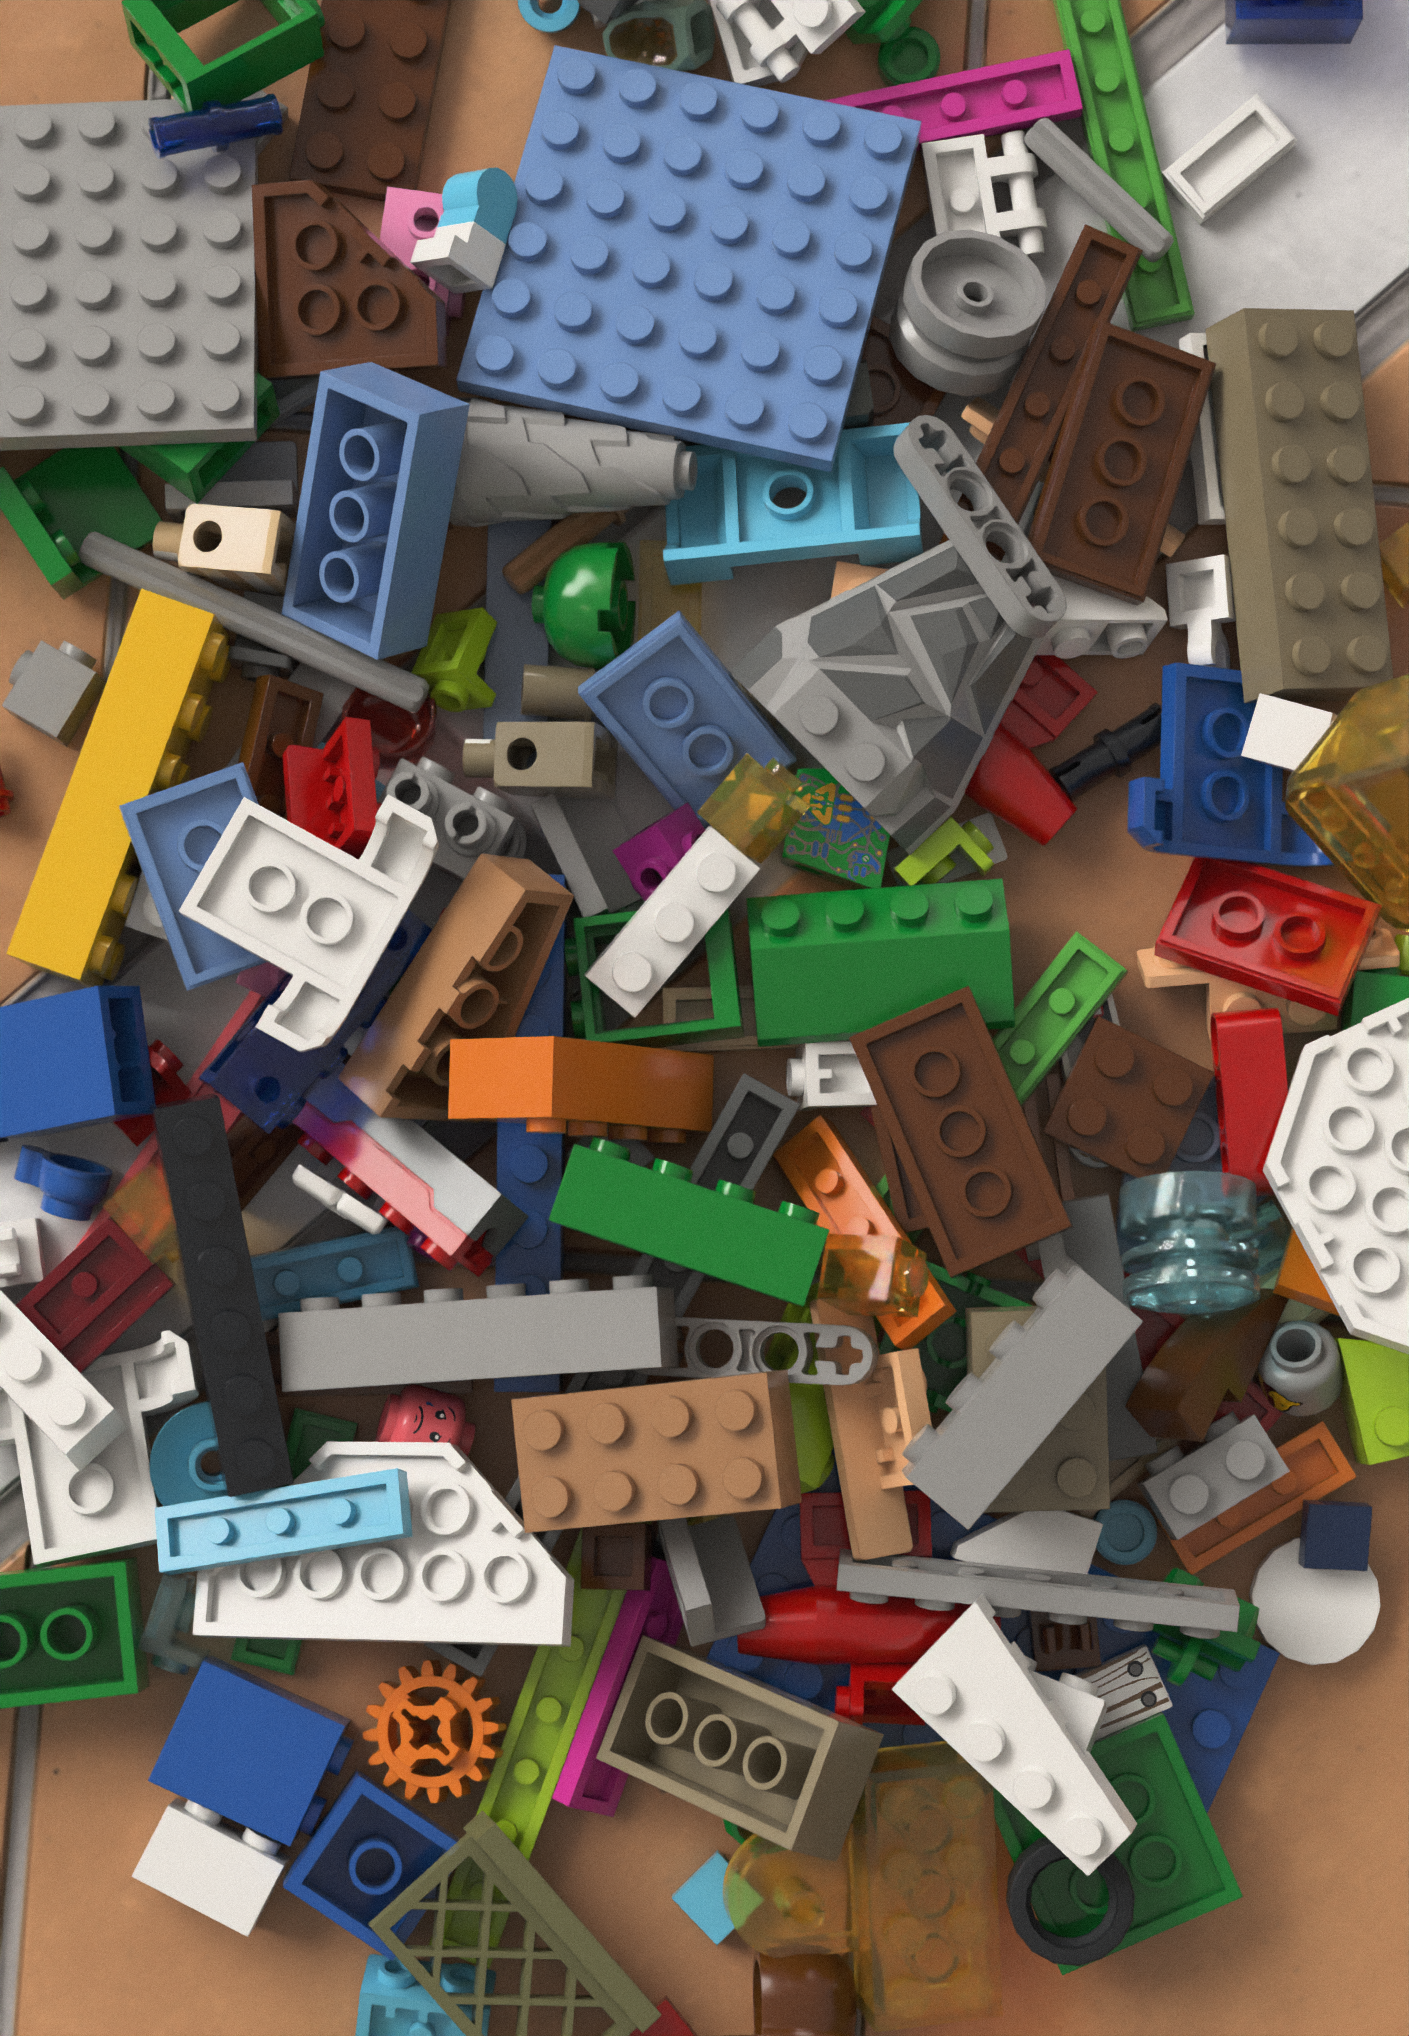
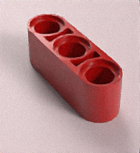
M1278 1008L1212 1012L1210 1022L1213 1071L1215 1072L1214 1082L1225 1193L1228 1199L1273 1196L1275 1193L1262 1170L1288 1094L1284 1037L1280 1012Z

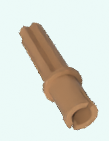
M629 510L572 513L566 518L561 519L503 567L502 574L505 580L518 594H525L546 577L549 567L561 553L577 545L587 544L611 523L621 526L625 523V514Z

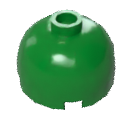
M598 542L577 545L561 553L551 564L544 586L536 585L532 594V616L534 623L544 624L547 640L561 658L576 666L602 669L633 645L636 601H628V590L625 581H635L631 552L626 542Z

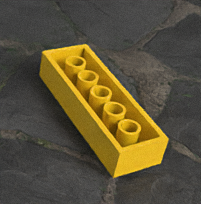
M141 588L12 936L7 955L30 967L86 987L102 986L104 979L113 981L116 977L125 953V945L118 943L142 871L119 806L188 782L191 766L184 764L192 740L200 743L209 727L213 707L206 705L211 688L214 681L224 682L231 667L227 659L230 636L215 614Z

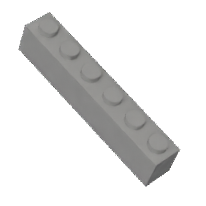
M629 1275L613 1277V1290L589 1291V1279L549 1281L550 1294L526 1296L525 1284H502L486 1286V1299L463 1300V1288L424 1290V1303L401 1304L400 1292L362 1295V1307L340 1309L339 1297L300 1299L301 1312L278 1313L282 1392L678 1367L674 1287H653L652 1275Z

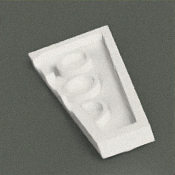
M982 1593L903 1675L892 1690L1078 1868L1089 1876L1132 1834L1137 1822L1090 1752H1082L1065 1726L1068 1721L1055 1700L1053 1698L1048 1700L1027 1670L1030 1663L1015 1641L1009 1643L993 1619L996 1612Z

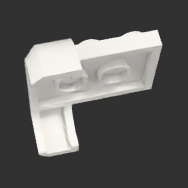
M388 794L375 816L374 830L359 860L244 797L179 909L183 916L293 976L278 1000L273 1005L269 1004L256 1028L300 1053L324 1047L336 1035L413 902L436 856L439 842L432 818Z
M172 1331L161 1332V1339L151 1345L100 1356L82 1373L85 1379L112 1405L128 1426L82 1471L75 1467L0 1388V1446L16 1445L33 1562L38 1568L157 1544L155 1508L160 1507V1501L154 1492L150 1478L149 1461L151 1446L146 1417L182 1407L195 1400L199 1395L191 1346Z

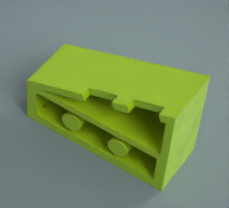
M1334 1338L1339 1345L1344 1378L1340 1399L1356 1463L1373 1465L1409 1456V1354L1371 1341Z

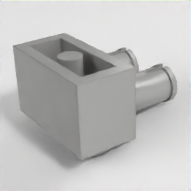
M421 757L416 766L401 758L377 802L383 803L388 794L432 818L439 846L431 866L463 882L481 853L498 856L504 855L515 831L519 827L515 818L507 814L511 807L509 802L481 787H477L474 795L451 784L455 774L430 759Z

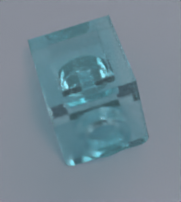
M185 1573L163 1574L138 1649L153 1654L151 1664L173 1673L188 1675L190 1666L199 1669L203 1660L211 1654V1651L176 1639L178 1630L189 1633L194 1622L196 1594L191 1592L196 1577Z

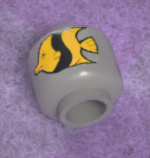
M1297 1320L1284 1322L1276 1326L1257 1367L1264 1395L1273 1407L1288 1415L1297 1417L1310 1416L1326 1410L1339 1397L1344 1383L1338 1343L1327 1329L1314 1322Z

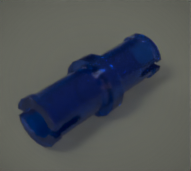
M271 93L266 94L265 97L221 105L218 100L203 102L202 109L158 118L150 117L148 119L150 129L148 130L157 159H161L168 155L211 147L212 151L216 153L228 150L229 143L268 135H281L283 132L281 123L283 121L277 98Z

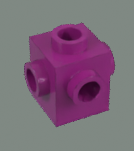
M687 802L643 828L612 851L629 876L634 890L645 902L703 834L705 829Z

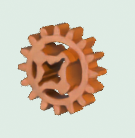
M424 1660L421 1675L413 1665L399 1668L401 1685L392 1681L381 1682L378 1688L387 1700L384 1704L367 1705L366 1712L369 1715L378 1719L377 1728L363 1732V1739L378 1741L380 1749L368 1759L370 1766L387 1764L390 1770L386 1774L383 1784L386 1787L397 1786L403 1781L407 1782L405 1799L408 1800L420 1799L426 1788L431 1804L446 1802L448 1787L456 1798L471 1794L468 1777L478 1782L487 1781L491 1774L483 1764L484 1759L500 1758L504 1752L500 1747L491 1743L492 1734L507 1730L506 1723L491 1721L489 1713L501 1703L499 1697L482 1699L479 1692L482 1690L486 1679L483 1676H472L464 1682L462 1680L464 1667L457 1663H449L443 1675L439 1660ZM428 1687H439L449 1691L446 1696H441L435 1704H432L426 1697H419L416 1694ZM470 1716L473 1725L472 1741L469 1739L468 1718ZM440 1719L442 1722L437 1729L442 1742L430 1743L428 1741L433 1731L430 1725L427 1724L428 1720ZM397 1722L400 1723V1745L397 1740ZM434 1758H437L444 1766L450 1765L454 1769L444 1775H430L420 1771L423 1766L429 1765Z

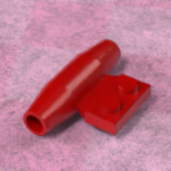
M1035 655L1015 696L1007 707L993 735L992 741L984 756H982L965 790V794L981 808L1045 847L1078 808L1031 750L1053 743L1094 699L1098 692L1055 655Z
M904 1491L913 1548L910 1552L898 1555L931 1558L930 1498L922 1491ZM842 1492L802 1493V1503H799L801 1562L814 1586L759 1596L766 1617V1626L759 1630L737 1635L738 1654L812 1665L916 1663L972 1604L955 1603V1607L952 1610L936 1611L918 1607L915 1605V1598L889 1596V1600L886 1603L869 1604L850 1599L848 1591L836 1590L840 1549L851 1550ZM993 1616V1619L1001 1629V1617Z

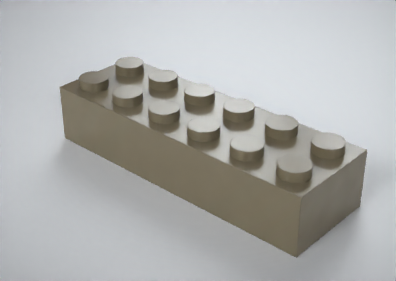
M1243 308L1206 328L1205 331L1208 359L1216 363L1211 380L1244 703H1257L1260 693L1291 702L1351 701L1394 687L1354 310Z

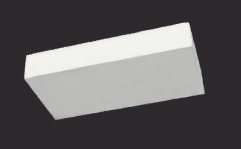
M1256 94L1162 172L1163 182L1197 223L1201 225L1294 148L1298 140L1260 96Z

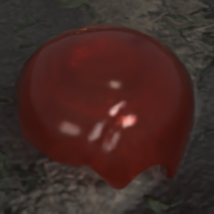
M356 687L342 706L341 723L345 717L370 720L372 746L377 747L379 750V769L394 771L401 758L412 764H417L434 743L438 725L437 708L434 698L427 696L418 712H410Z

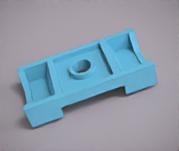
M909 423L844 429L832 472L704 444L686 446V451H693L697 456V482L693 491L685 490L683 498L671 500L669 505H665L667 545L663 549V561L670 585L734 579L733 567L852 554H858L860 565L867 566L905 562L923 553L920 496L898 465L893 449L896 438ZM785 488H799L807 494L804 501L794 508H780L772 502L775 495Z

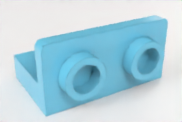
M371 1954L368 1956L359 1996L355 2036H466L397 1957L391 1961L384 1955ZM418 1960L430 1972V1962ZM441 1963L440 1986L445 1992L474 1993L476 1967L466 1963ZM487 1969L485 1993H494L496 1972ZM457 2004L471 2020L473 2005ZM484 2005L482 2034L484 2036H488L491 2005Z

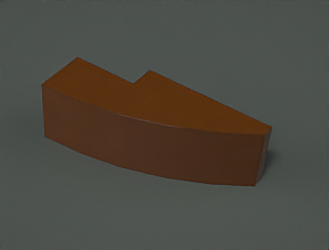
M1232 1286L1207 1301L1189 1316L1162 1345L1142 1374L1125 1408L1150 1437L1203 1442L1221 1402L1241 1403L1289 1298L1273 1293V1289Z

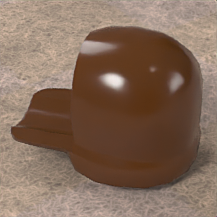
M792 1940L757 1948L753 1960L754 2035L722 2036H855L857 1990L854 1973L843 1957L832 1948L819 1942Z

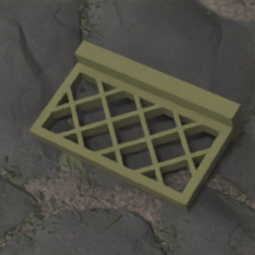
M483 1811L463 1828L466 1834L368 1923L371 1929L466 2036H484L482 2034L484 2005H517L516 2036H527L529 2006H563L561 2036H572L575 2007H602L614 2023L601 2036H629L636 2028L643 2033L662 2015L497 1824ZM470 1856L483 1871L481 1900L447 1899L448 1875ZM493 1885L508 1900H492ZM436 1887V1898H424ZM411 1909L434 1910L432 1945H404L390 1928ZM446 1910L480 1911L477 1946L443 1945ZM491 1911L519 1912L525 1919L523 1947H489ZM535 1932L549 1948H534ZM415 1956L431 1957L430 1972L423 1967ZM442 1957L476 1958L474 1993L445 1992L440 1986ZM488 1958L522 1959L519 1994L485 1993ZM533 1959L562 1961L566 1966L564 1995L530 1994ZM577 1980L590 1995H576ZM457 2004L473 2005L471 2020Z

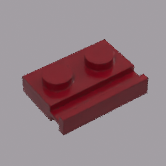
M109 1217L15 1306L82 1374L177 1284L158 1267L157 1263L113 1217Z

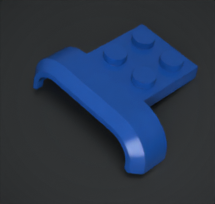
M1177 662L1163 666L1160 778L1142 777L1128 783V834L1144 850L1159 854L1289 867H1324L1351 863L1364 849V801L1340 799L1316 803L1282 802L1283 769L1241 756L1257 704L1244 703L1241 671Z

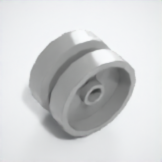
M975 230L943 232L925 241L911 262L905 278L904 290L898 297L890 322L889 339L896 357L915 378L939 391L962 396L990 394L1010 383L1020 368L1029 348L1030 338L1037 329L1045 310L1046 285L1034 262L1020 248L997 235Z

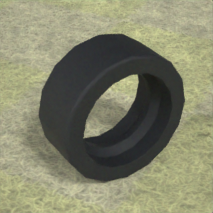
M1045 1836L1037 1839L1019 1854L1008 1875L1006 1903L1016 1933L1032 1952L1054 1964L1080 1966L1100 1960L1122 1942L1133 1921L1135 1894L1128 1872L1114 1853L1106 1858L1096 1868L1105 1879L1109 1891L1108 1910L1102 1922L1085 1935L1075 1938L1057 1936L1044 1929L1035 1918L1031 1905L1032 1886L1039 1873L1051 1863L1069 1859Z

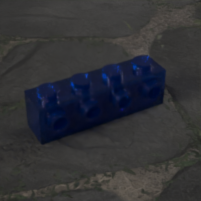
M409 909L407 910L346 1020L333 1039L324 1047L300 1053L256 1028L269 1004L273 1005L291 981L293 976L286 973L198 1079L257 1129L270 1134L276 1126L280 1129L286 1128L304 1108L307 1100L302 1094L316 1077L327 1078L343 1062L348 1053V1049L343 1045L359 1026L367 1029L372 1025L388 1000L385 996L386 993L404 975L432 929Z

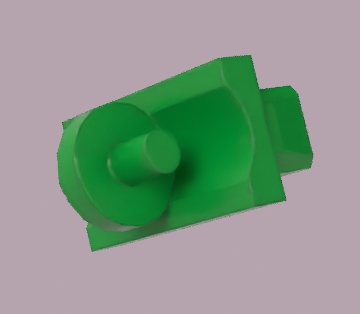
M1175 1567L1161 1581L1196 1586L1204 1585L1198 1577ZM1237 1597L1240 1605L1237 1632L1220 1630V1636L1212 1639L1187 1636L1180 1632V1626L1154 1624L1152 1631L1160 1635L1157 1637L1151 1653L1171 1662L1166 1681L1180 1687L1190 1672L1211 1681L1219 1664L1239 1672L1246 1661L1253 1662L1261 1645L1260 1642L1252 1639L1255 1633L1259 1608Z

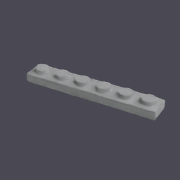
M840 1549L836 1590L848 1591L850 1599L862 1603L882 1604L888 1602L889 1596L915 1598V1605L924 1609L948 1611L954 1609L955 1603L973 1604L983 1593L996 1612L995 1617L1014 1618L1021 1615V1610L1048 1612L1047 1618L1049 1620L1070 1625L1085 1624L1087 1617L1114 1619V1626L1138 1632L1151 1631L1154 1624L1180 1626V1632L1187 1636L1205 1639L1219 1637L1220 1630L1237 1632L1240 1605L1234 1589L898 1554L856 1561L850 1549Z

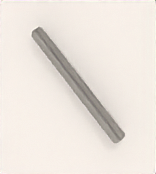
M96 531L90 532L83 541L79 557L82 560L81 563L136 589L141 590L142 588L213 613L225 629L283 655L291 656L294 660L410 712H418L425 702L430 685L424 678L381 659L376 660L299 622Z

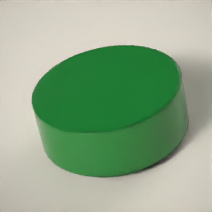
M909 26L894 41L887 44L881 43L877 59L878 73L888 87L934 78L939 70L940 49L936 40L927 31Z

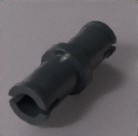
M1157 703L1150 705L1147 710L1112 732L1105 728L1093 736V744L1060 765L1049 769L1051 776L1072 802L1112 775L1118 778L1123 777L1132 771L1131 763L1161 745V706Z

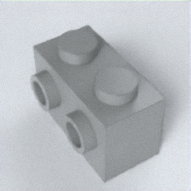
M1232 1411L1211 1423L1204 1438L1205 1442L1191 1451L1183 1454L1179 1446L1176 1445L1144 1465L1150 1476L1138 1482L1137 1485L1170 1539L1179 1540L1290 1472L1255 1415L1246 1416L1238 1420Z

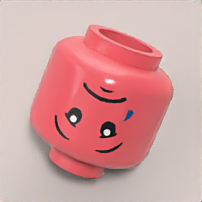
M410 1384L401 1390L400 1395H388L380 1415L375 1439L376 1442L451 1443L457 1445L468 1457L476 1426L474 1423L466 1421V1407L462 1398L417 1384Z

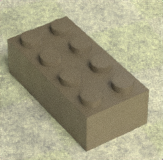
M642 1635L596 1759L790 1851L837 1862L884 1734L709 1659L690 1649Z

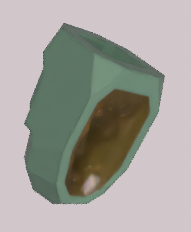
M705 0L643 1L640 4L632 5L612 19L602 33L604 47L608 56L677 71L694 70L711 60L716 38L712 8Z

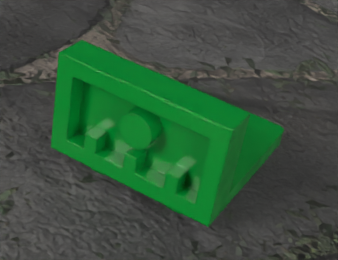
M114 446L63 448L15 480L4 466L0 468V509L50 585L63 600L103 575V573L85 566L81 563L82 560L79 557L83 541L90 532L96 531L140 551L153 542L155 527L159 521H162Z

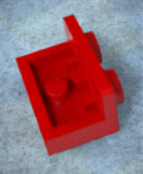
M345 717L323 749L289 745L283 752L287 821L359 860L372 835L376 823L375 816L382 803L377 802L375 786L380 765V755L378 748L372 746L370 720Z

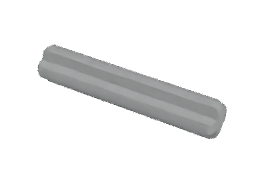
M1040 119L1027 132L1024 138L1025 144L1131 245L1142 249V256L1153 263L1164 256L1174 242L1173 236L1050 119Z

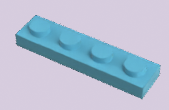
M398 1468L260 1490L232 1497L223 1496L155 1508L159 1573L167 1575L413 1537L407 1471Z

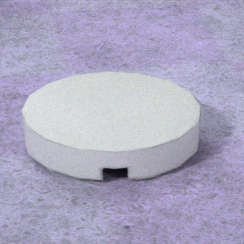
M1300 1537L1293 1538L1288 1542L1285 1541L1271 1549L1255 1570L1249 1598L1250 1603L1259 1608L1256 1627L1264 1641L1288 1659L1309 1665L1337 1663L1358 1651L1374 1631L1381 1607L1378 1581L1369 1564L1367 1571L1303 1568L1298 1564Z

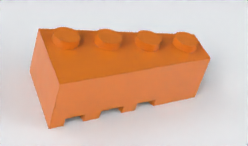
M557 1036L450 1039L448 1119L526 1124L527 1133L566 1134V1126H568V1136L607 1137L608 1129V1140L647 1141L648 1132V1143L686 1144V1132H711L714 1055Z

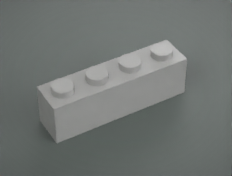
M1074 1265L1066 1275L1059 1269H1056L1044 1281L1032 1298L1039 1305L1036 1311L1023 1326L1014 1320L1003 1330L989 1349V1352L996 1357L995 1360L979 1378L970 1372L947 1398L945 1403L953 1410L935 1430L929 1424H926L902 1453V1456L909 1461L902 1469L905 1477L967 1530L973 1526L1143 1322L1087 1273Z

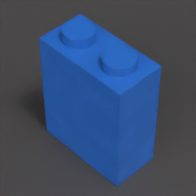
M93 986L0 1007V1138L39 1137L151 1115L150 1106L156 1105L140 986Z
M211 1655L203 1660L148 1781L285 1845L291 1846L297 1839L300 1831L311 1836L327 1803V1799L317 1795L327 1771L337 1776L340 1774L355 1741L344 1735L351 1719Z

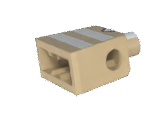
M189 504L186 509L184 524L165 521L157 523L153 535V554L156 559L178 561L179 568L221 588L246 590L284 597L296 523L282 511Z

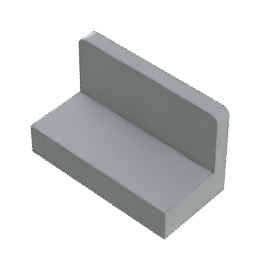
M293 441L255 442L198 504L282 511L289 518H297L299 485L296 444ZM165 484V509L174 522H184L187 507L189 504L196 503L172 485Z
M554 793L531 803L537 822L562 875H565L568 888L574 895L573 898L582 917L613 914L643 900L634 890L629 876L612 851L628 840L629 836L611 799L563 797L556 799Z
M725 1516L688 1526L686 1518L657 1520L661 1547L691 1647L759 1630L766 1626L764 1609L740 1532L733 1516Z

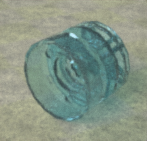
M1186 1171L1144 1176L1129 1181L1120 1188L1122 1236L1133 1242L1144 1244L1131 1248L1122 1255L1123 1270L1131 1274L1122 1281L1123 1299L1126 1304H1130V1306L1137 1309L1154 1312L1193 1315L1236 1309L1250 1305L1261 1298L1259 1275L1251 1272L1259 1267L1258 1250L1247 1244L1235 1242L1249 1238L1258 1231L1256 1185L1253 1181L1242 1176L1222 1172Z

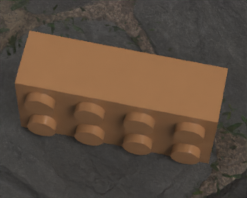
M787 1369L511 1399L525 1533L781 1509L802 1503Z

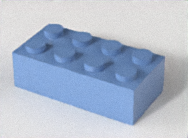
M373 362L320 371L282 615L376 660L427 646L470 404Z

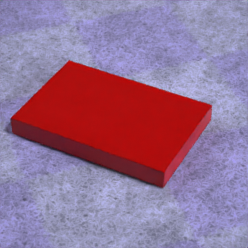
M1195 857L1156 940L1154 955L1338 1016L1380 919L1382 905L1257 864Z

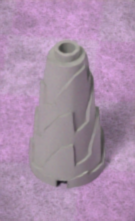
M458 397L459 400L470 404L449 518L451 524L455 526L480 527L512 521L564 519L572 513L629 510L633 506L669 505L671 500L683 498L685 490L693 491L696 486L698 473L696 453L686 451V446L683 442L674 441L675 436L626 430L625 427L609 423L564 418V413L499 405L480 398Z

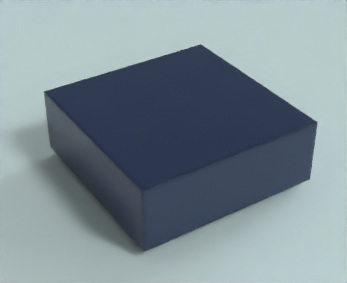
M1303 1500L1298 1564L1303 1568L1367 1571L1372 1506L1362 1502Z

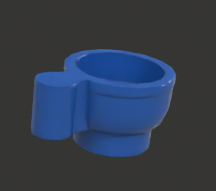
M22 1145L14 1179L40 1188L43 1192L40 1208L43 1211L65 1219L88 1221L91 1218L94 1205L100 1203L106 1196L113 1172L105 1165L82 1157L52 1153L33 1145Z

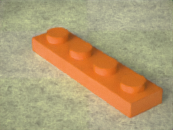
M820 1114L773 1154L807 1209L820 1213L817 1225L829 1229L828 1242L896 1347L901 1350L912 1349L957 1312L833 1121Z

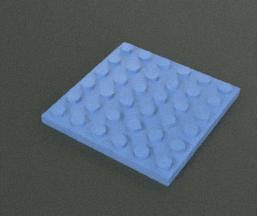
M555 45L514 182L518 197L516 213L493 288L483 290L456 379L458 390L460 392L547 411L562 412L570 416L614 424L648 433L672 435L676 439L832 472L921 136V121Z

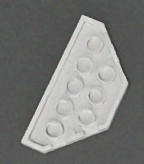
M1409 998L1363 1018L1361 1023L1332 1036H1323L1304 1046L1262 1171L1349 1333L1409 1354Z
M327 1441L309 1459L312 1464L293 1481V1484L289 1485L395 1468L407 1471L413 1537L197 1571L193 1635L199 1637L571 1647L574 1579L533 1532L525 1533L524 1521L457 1445L451 1443Z

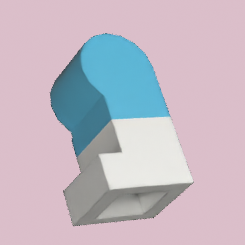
M497 167L459 173L450 177L443 188L442 203L444 212L440 217L434 238L417 240L410 263L454 294L492 289L517 209L518 197L512 178L504 170Z

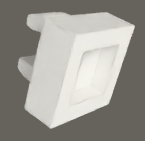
M34 1217L0 1222V1288L41 1282L47 1276L39 1218Z

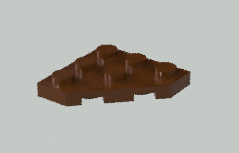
M313 180L252 185L259 374L268 381L315 378L320 376V371L373 362L394 372L448 368L445 302L321 183Z

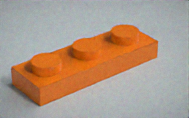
M1324 1421L1315 1423L1275 1447L1290 1472L1179 1540L1170 1539L1159 1519H1155L1186 1572L1193 1575L1302 1510L1303 1500H1319L1357 1477Z

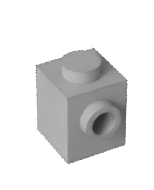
M41 640L34 653L27 650L16 662L9 678V683L14 686L2 706L14 717L67 747L106 682L92 670L97 660L83 650L66 641H63L57 650Z

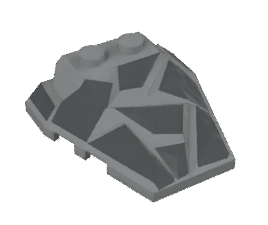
M948 540L851 590H847L796 617L776 625L729 672L911 855L957 809L982 756H984L992 741L993 735L1007 707L1015 696L1045 635L1032 639L1023 637L1013 631L1002 618L956 548Z

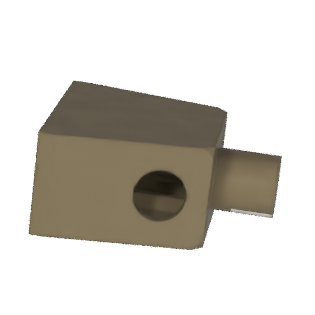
M497 722L495 739L465 740L462 758L465 777L493 778L494 787L511 795L546 797L554 793L555 797L613 800L616 797L618 741L609 730L595 722ZM537 751L535 762L527 769L529 756Z

